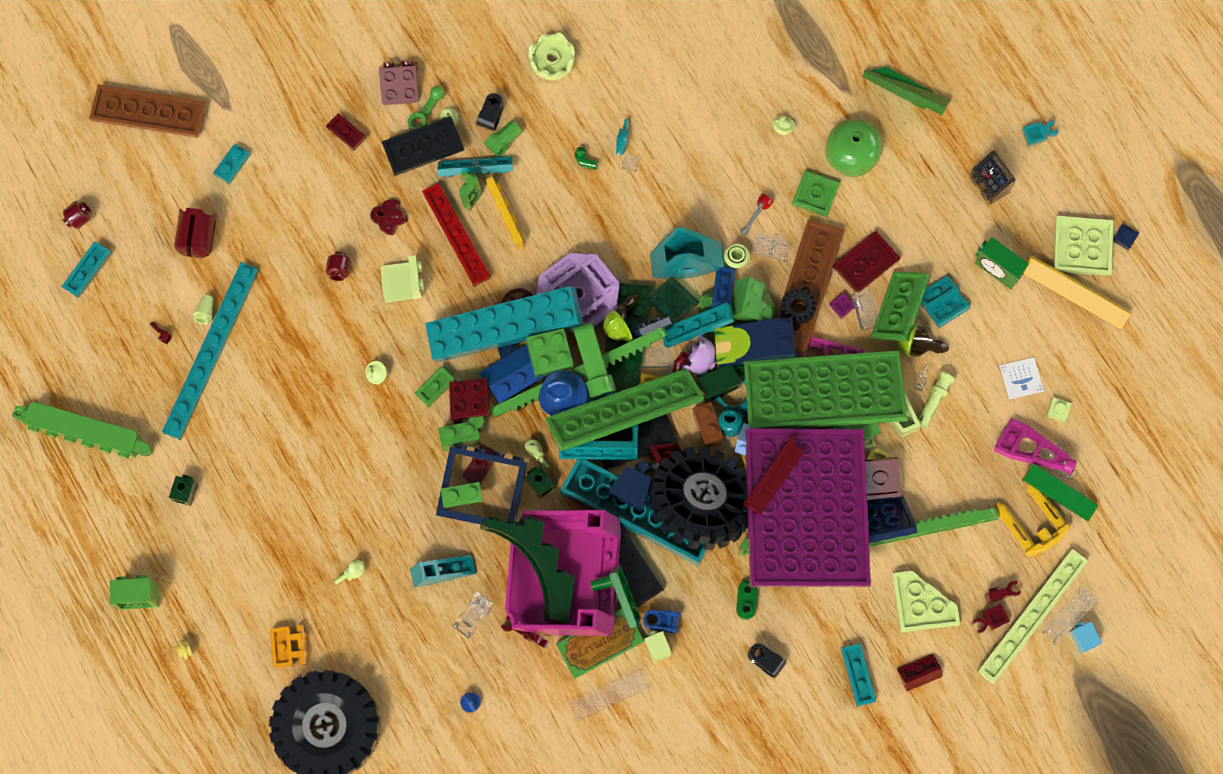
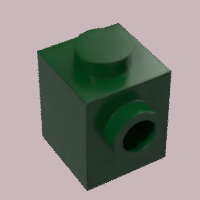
M541 466L538 468L534 467L527 472L526 482L539 499L555 489L554 482Z
M184 474L182 477L175 476L169 499L176 503L191 506L198 484L191 476Z

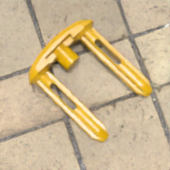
M1026 483L1027 491L1057 529L1056 533L1051 535L1045 527L1036 534L1042 542L1035 545L1006 505L998 502L995 504V508H997L998 516L1025 550L1024 555L1034 557L1057 545L1069 532L1071 524L1064 521L1043 493Z

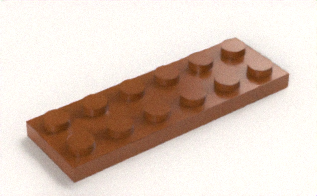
M98 84L89 119L95 122L199 138L207 104L205 101Z

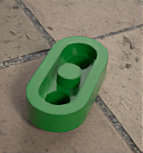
M750 580L741 582L738 587L736 613L742 620H749L756 613L758 588L750 587L752 589L750 593L744 591L745 587H750ZM748 606L750 611L746 613L742 608Z

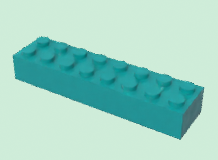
M571 286L425 323L432 360L436 362H443L523 342L526 340V337L563 328L564 331L573 329V327L583 325L577 292Z
M577 459L560 490L562 496L589 510L607 511L619 518L620 525L623 528L699 567L707 550L703 549V543H699L697 549L687 547V539L684 538L683 542L679 544L672 540L675 534L673 531L668 535L660 530L662 522L655 523L651 516L653 510H649L648 505L650 496H647L643 511L637 510L609 496L608 491L618 479V476L585 459Z

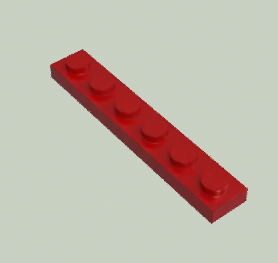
M439 183L423 190V196L473 287L491 279Z

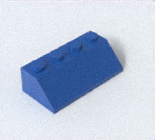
M526 345L479 373L482 378L488 380V389L498 404L511 399L548 376L534 377Z

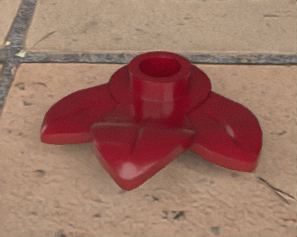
M394 199L384 201L381 206L374 207L370 213L371 220L379 225L383 233L388 235H394L395 226L402 225L408 220L406 215L401 210H398L400 201ZM381 212L383 217H378L377 213Z

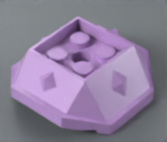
M569 253L539 275L536 295L568 286L575 288L576 292L582 293L583 296L578 298L583 324L592 322L594 329L602 324L609 311L617 306L619 282L597 254ZM567 330V332L574 333V330Z

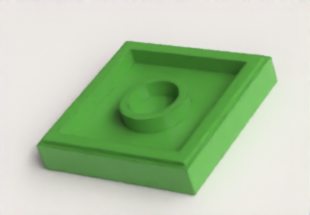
M805 170L792 205L827 218L840 182Z

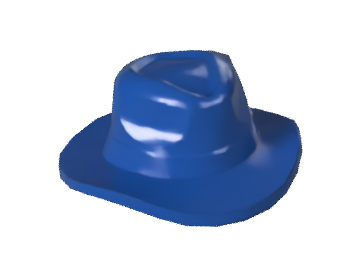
M568 371L552 373L546 378L539 392L540 406L550 416L586 404L588 398V390L584 381L576 374Z

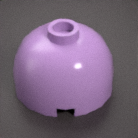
M702 335L696 338L699 342L697 344L692 343L686 353L689 355V358L685 365L682 366L683 369L686 368L690 373L697 375L706 372L708 369L712 370L717 362L715 360L716 348Z

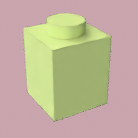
M655 630L647 634L644 642L653 663L672 656L663 631L658 633Z

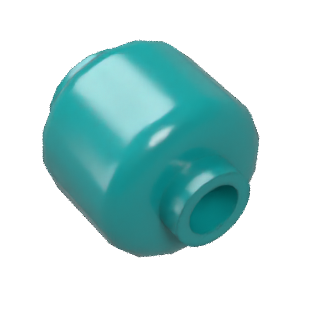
M726 409L719 415L718 423L722 434L728 437L739 435L743 426V417L739 411Z

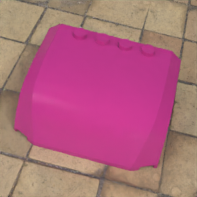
M605 510L522 511L520 520L525 519L527 516L537 517L538 521L544 522L541 545L542 543L553 544V548L560 549L557 570L569 571V575H575L569 623L558 624L544 621L543 593L537 574L522 552L513 544H510L505 610L512 622V629L551 635L611 636L615 622L617 593L614 586L594 592L590 582L591 580L608 576L613 567L619 566L621 539L619 518Z

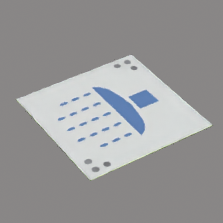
M1035 358L999 365L1009 400L1044 392Z

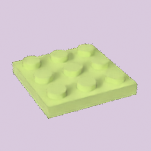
M1056 216L1053 268L1063 273L1111 276L1113 220Z

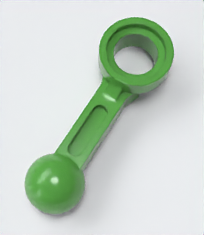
M441 86L432 87L430 97L420 113L415 112L409 116L408 126L411 130L419 128L413 126L415 119L422 120L420 127L427 125L428 116L438 100H441L445 95V91Z

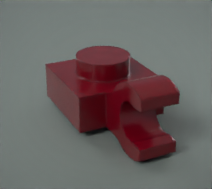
M1011 581L1007 588L1001 589L1000 586L989 589V593L984 596L986 603L1020 595L1021 591L1014 592L1012 590V586L1018 584V582Z

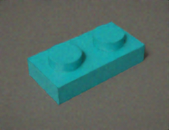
M234 143L213 174L230 185L251 156L250 152Z

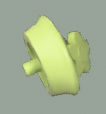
M785 115L777 116L773 120L774 130L781 135H788L795 129L794 121Z
M372 361L366 368V378L372 384H380L387 377V368L380 361Z

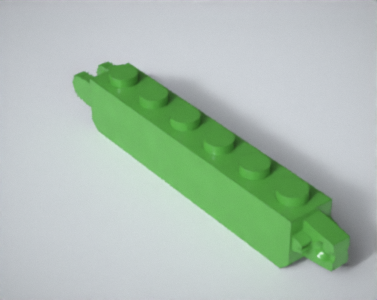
M33 402L28 407L15 406L12 417L22 421L28 427L27 429L32 432L44 431L46 432L45 435L56 438L58 435L64 437L63 440L70 443H75V441L82 442L81 445L87 448L96 446L102 452L110 454L113 451L118 453L119 457L129 459V456L136 458L137 454L148 457L153 453L151 446L146 442L144 443L136 431Z

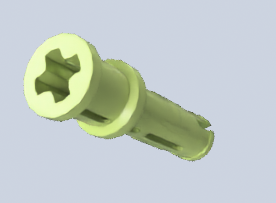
M945 372L939 373V379L936 385L932 386V394L918 419L920 427L928 428L942 398L948 395L947 390L951 383L955 381V378Z

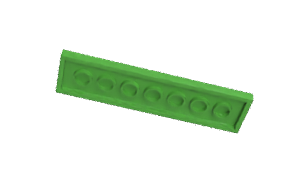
M685 368L545 419L551 434L562 452L703 401L704 396L688 369Z

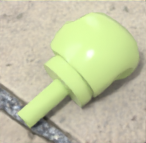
M528 440L525 443L526 452L532 455L536 461H540L545 469L549 468L550 466L543 458L545 453L540 442Z
M360 560L351 562L349 568L343 571L344 574L334 580L335 584L340 583L346 578L350 581L361 577L365 573L364 563Z

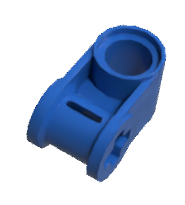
M649 610L644 614L643 625L648 630L678 634L680 631L678 629V621L681 613ZM653 615L657 618V623L651 625L647 622L646 618Z

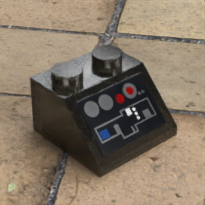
M995 150L973 167L970 173L972 183L980 188L982 197L986 201L988 200L990 204L1009 194L1016 181Z

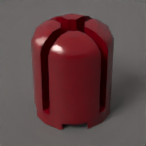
M186 208V211L179 209L174 242L175 250L186 257L204 258L209 256L212 252L217 214L213 212L211 216L203 212V209Z

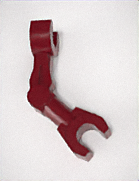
M512 622L510 627L501 625L505 632L514 630L524 636V639L534 642L542 648L546 649L549 643L548 640L543 639L538 634L512 629Z

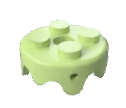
M561 33L542 35L536 43H531L529 48V61L532 70L539 77L546 80H558L567 76L575 63L573 45ZM550 55H555L557 60L550 62L547 58Z

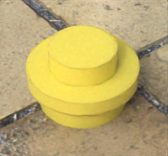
M178 641L179 646H176L178 656L187 660L189 656H192L190 646L187 641Z

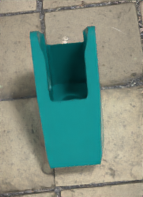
M679 227L672 231L650 253L653 278H693L725 267L722 243L684 227Z

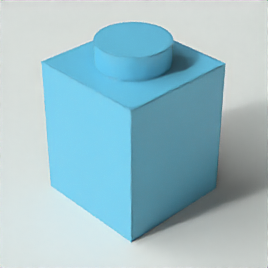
M1082 621L1074 625V630L1070 632L1080 654L1102 644L1092 622L1085 624Z

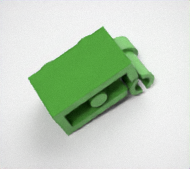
M483 417L469 418V421L466 423L438 428L443 452L449 451L450 447H455L456 444L467 447L481 445L478 430L482 431L484 428Z

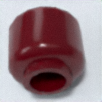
M74 201L63 210V222L69 228L80 229L90 221V214L92 212L83 201Z
M335 252V254L330 255L327 259L326 274L331 280L343 281L350 275L351 259L343 252Z

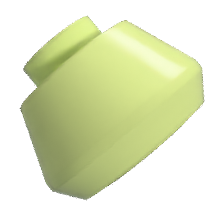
M739 243L729 245L724 252V260L732 268L744 267L750 258L748 249Z

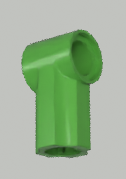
M511 120L499 132L492 133L484 144L497 157H500L508 150L509 145L522 134V130L516 122Z

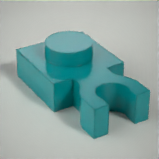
M1054 120L1049 121L1045 126H1042L1041 122L1023 127L1022 132L1028 147L1045 142L1047 140L1046 136L1054 137L1058 135V130L1051 131L1049 127L1054 126Z

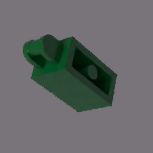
M733 365L717 366L715 371L711 373L706 371L698 376L696 384L702 392L706 404L716 400L717 396L722 397L741 388V381L745 378L744 365L733 367ZM741 371L742 375L738 376L736 372Z

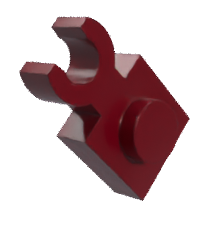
M999 604L983 612L984 619L976 618L972 621V624L981 623L982 629L977 631V634H981L986 630L987 626L992 631L1009 623L1010 620L1002 605Z

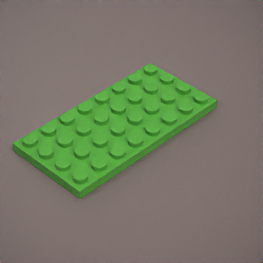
M899 350L744 362L749 429H801L907 421Z

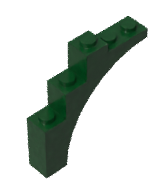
M527 516L525 519L520 520L519 525L517 521L507 520L506 523L500 522V519L496 517H488V519L481 521V530L494 533L508 540L522 552L532 565L542 588L544 621L558 624L569 623L575 575H569V571L557 570L560 549L553 548V544L542 543L541 545L544 522L538 521V518L533 516Z

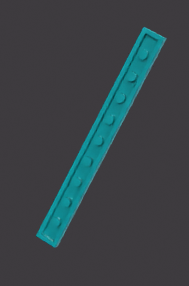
M240 262L164 425L163 434L181 441L257 277L258 268Z

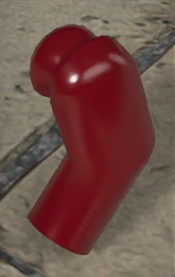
M681 352L674 360L672 373L682 370L683 364L689 358L686 352Z

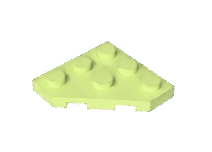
M913 571L892 573L900 633L960 626L958 607L954 602L944 597L941 592L929 583L927 584Z

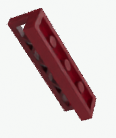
M792 436L744 503L745 507L758 516L763 513L805 453V451L794 444L796 439Z

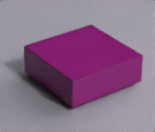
M843 292L829 304V307L840 319H843L856 308V305Z

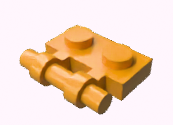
M304 625L296 626L297 633L291 634V627L289 626L270 629L273 669L294 667L293 659L299 658L300 666L307 665V657L309 655L308 650H306L305 640L307 639V633L304 632ZM292 641L298 642V651L293 652Z

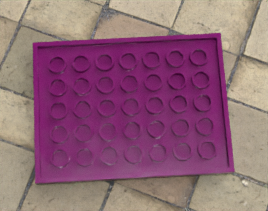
M746 429L747 498L791 436L796 439L794 444L805 451L760 516L747 508L750 587H870L864 430Z

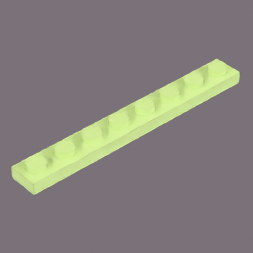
M1074 549L1070 550L977 671L992 684L998 680L1086 565L1087 559Z

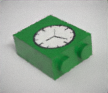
M993 237L988 242L985 240L975 255L977 256L975 264L1011 290L1023 276L1029 263Z

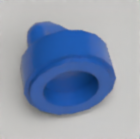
M465 693L460 700V705L465 712L473 713L479 709L480 699L475 693Z

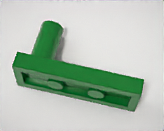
M621 565L613 567L608 576L591 580L590 584L594 592L614 586L629 627L638 626L641 617Z

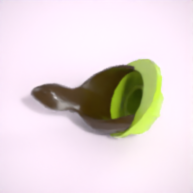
M638 294L628 297L622 305H618L609 311V314L604 319L603 329L610 338L614 340L624 339L628 343L632 341L631 332L626 325V314L638 302Z
M917 324L913 325L908 341H897L898 348L909 357L922 356L927 351L939 354L949 350L943 341L933 340L928 331Z

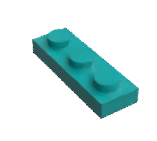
M94 241L61 287L79 298L108 259L111 251Z
M861 644L841 648L856 707L875 703L876 698Z

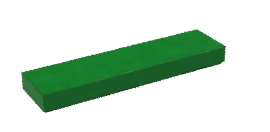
M1031 464L1022 481L1085 521L1089 522L1099 506L1035 464Z

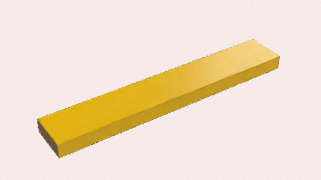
M1031 255L1027 263L1029 265L1024 272L1026 276L1120 329L1123 328L1132 313L1131 311Z

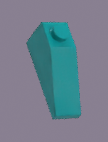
M472 555L419 562L410 568L414 587L434 585L476 574Z

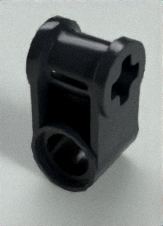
M491 93L486 97L477 118V126L491 131L496 130L504 108L499 94Z
M755 644L748 651L749 660L774 679L777 678L787 663L783 657L772 652L762 644ZM760 650V651H761V653H760L761 656H759L758 658H756V657L754 656V655H755V652H754V651Z

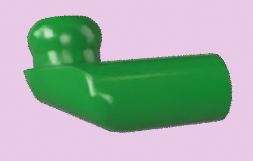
M578 147L574 153L578 165L596 170L598 161L588 159L585 148Z

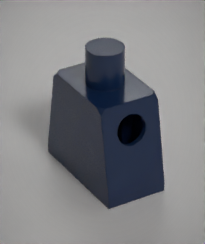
M639 461L635 470L626 467L609 489V496L637 510L643 511L652 478L646 475L650 466L645 462Z

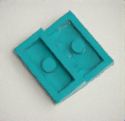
M948 276L926 288L921 302L922 307L938 328H941L970 309V304L962 297L958 287Z

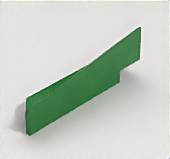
M887 67L870 71L864 70L863 78L924 110L928 108L941 116L951 99L935 94L933 91Z

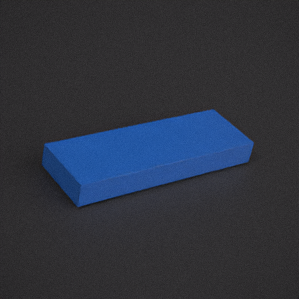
M723 267L716 271L711 309L727 302L731 304L736 268Z

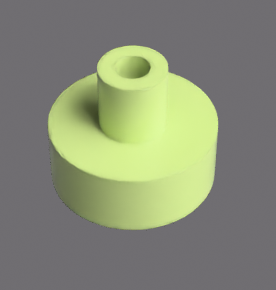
M451 108L444 109L440 114V120L451 116L456 126L459 122L458 113Z

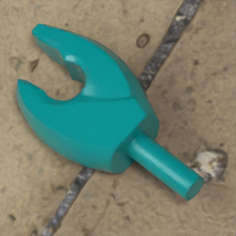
M625 119L623 129H619L616 142L617 155L624 154L627 148L629 119Z

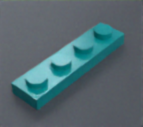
M512 156L438 161V176L451 177L453 175H461L462 171L473 174L480 173L482 175L492 172L507 173L513 171Z
M728 302L666 327L668 336L663 338L664 346L671 348L734 322L731 304Z

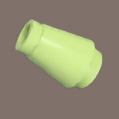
M209 295L202 296L193 314L194 321L204 325L209 324V321L212 320L213 297Z

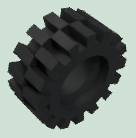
M794 288L792 292H786V296H783L781 303L783 318H792L793 325L795 323L802 325V322L806 324L808 320L811 321L816 309V300L813 298V294H808L806 289L802 291V288H798V291ZM794 301H802L806 305V309L801 313H796L792 310L791 304Z

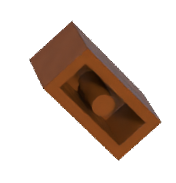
M712 403L694 407L692 415L703 446L709 448L722 444L723 435Z

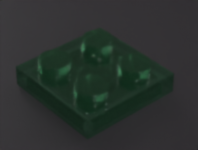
M674 277L668 279L646 298V301L664 318H670L672 325L699 304V301Z

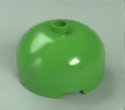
M849 119L837 124L829 133L825 146V155L830 166L843 173V175L850 177L862 176L872 171L878 163L882 152V141L878 131L868 122L859 119Z

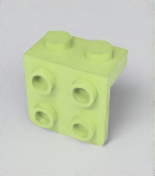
M416 255L408 256V263L381 267L385 302L422 298L421 291L424 290L423 279H420L419 273L422 272L421 261H417Z

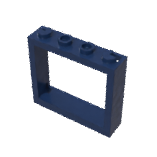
M456 444L455 447H450L441 489L449 487L456 454L519 467L508 520L516 521L528 465L527 462H523L524 458L513 456L512 459L504 458L505 454L498 452L489 455L486 454V450L479 448L470 451L467 450V446ZM440 492L436 516L479 525L481 521L488 519L444 509Z

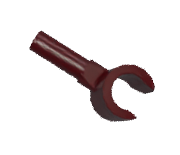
M151 322L150 326L160 334L158 340L168 344L171 335L166 330L159 328L154 322Z

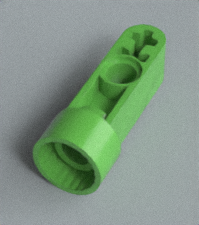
M592 322L573 327L589 379L586 385L590 398L616 391L612 374H607Z

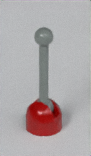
M765 194L759 196L757 200L759 208L746 227L741 229L742 235L748 234V229L761 210L771 207L774 201Z

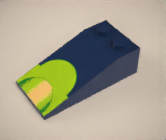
M792 318L768 319L715 329L717 366L744 365L746 361L795 358Z

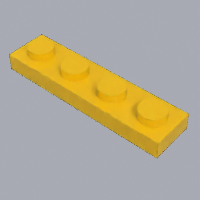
M493 177L486 179L488 190L516 249L519 250L524 247L523 241L525 237L522 231L517 230L515 226L518 224L514 214H510L508 211L510 206L506 197L502 198L500 194L502 188L499 182H495Z

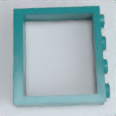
M588 392V398L586 403L612 395L617 392H611L594 398H590ZM638 424L632 426V442L590 441L562 452L559 449V459L637 460Z

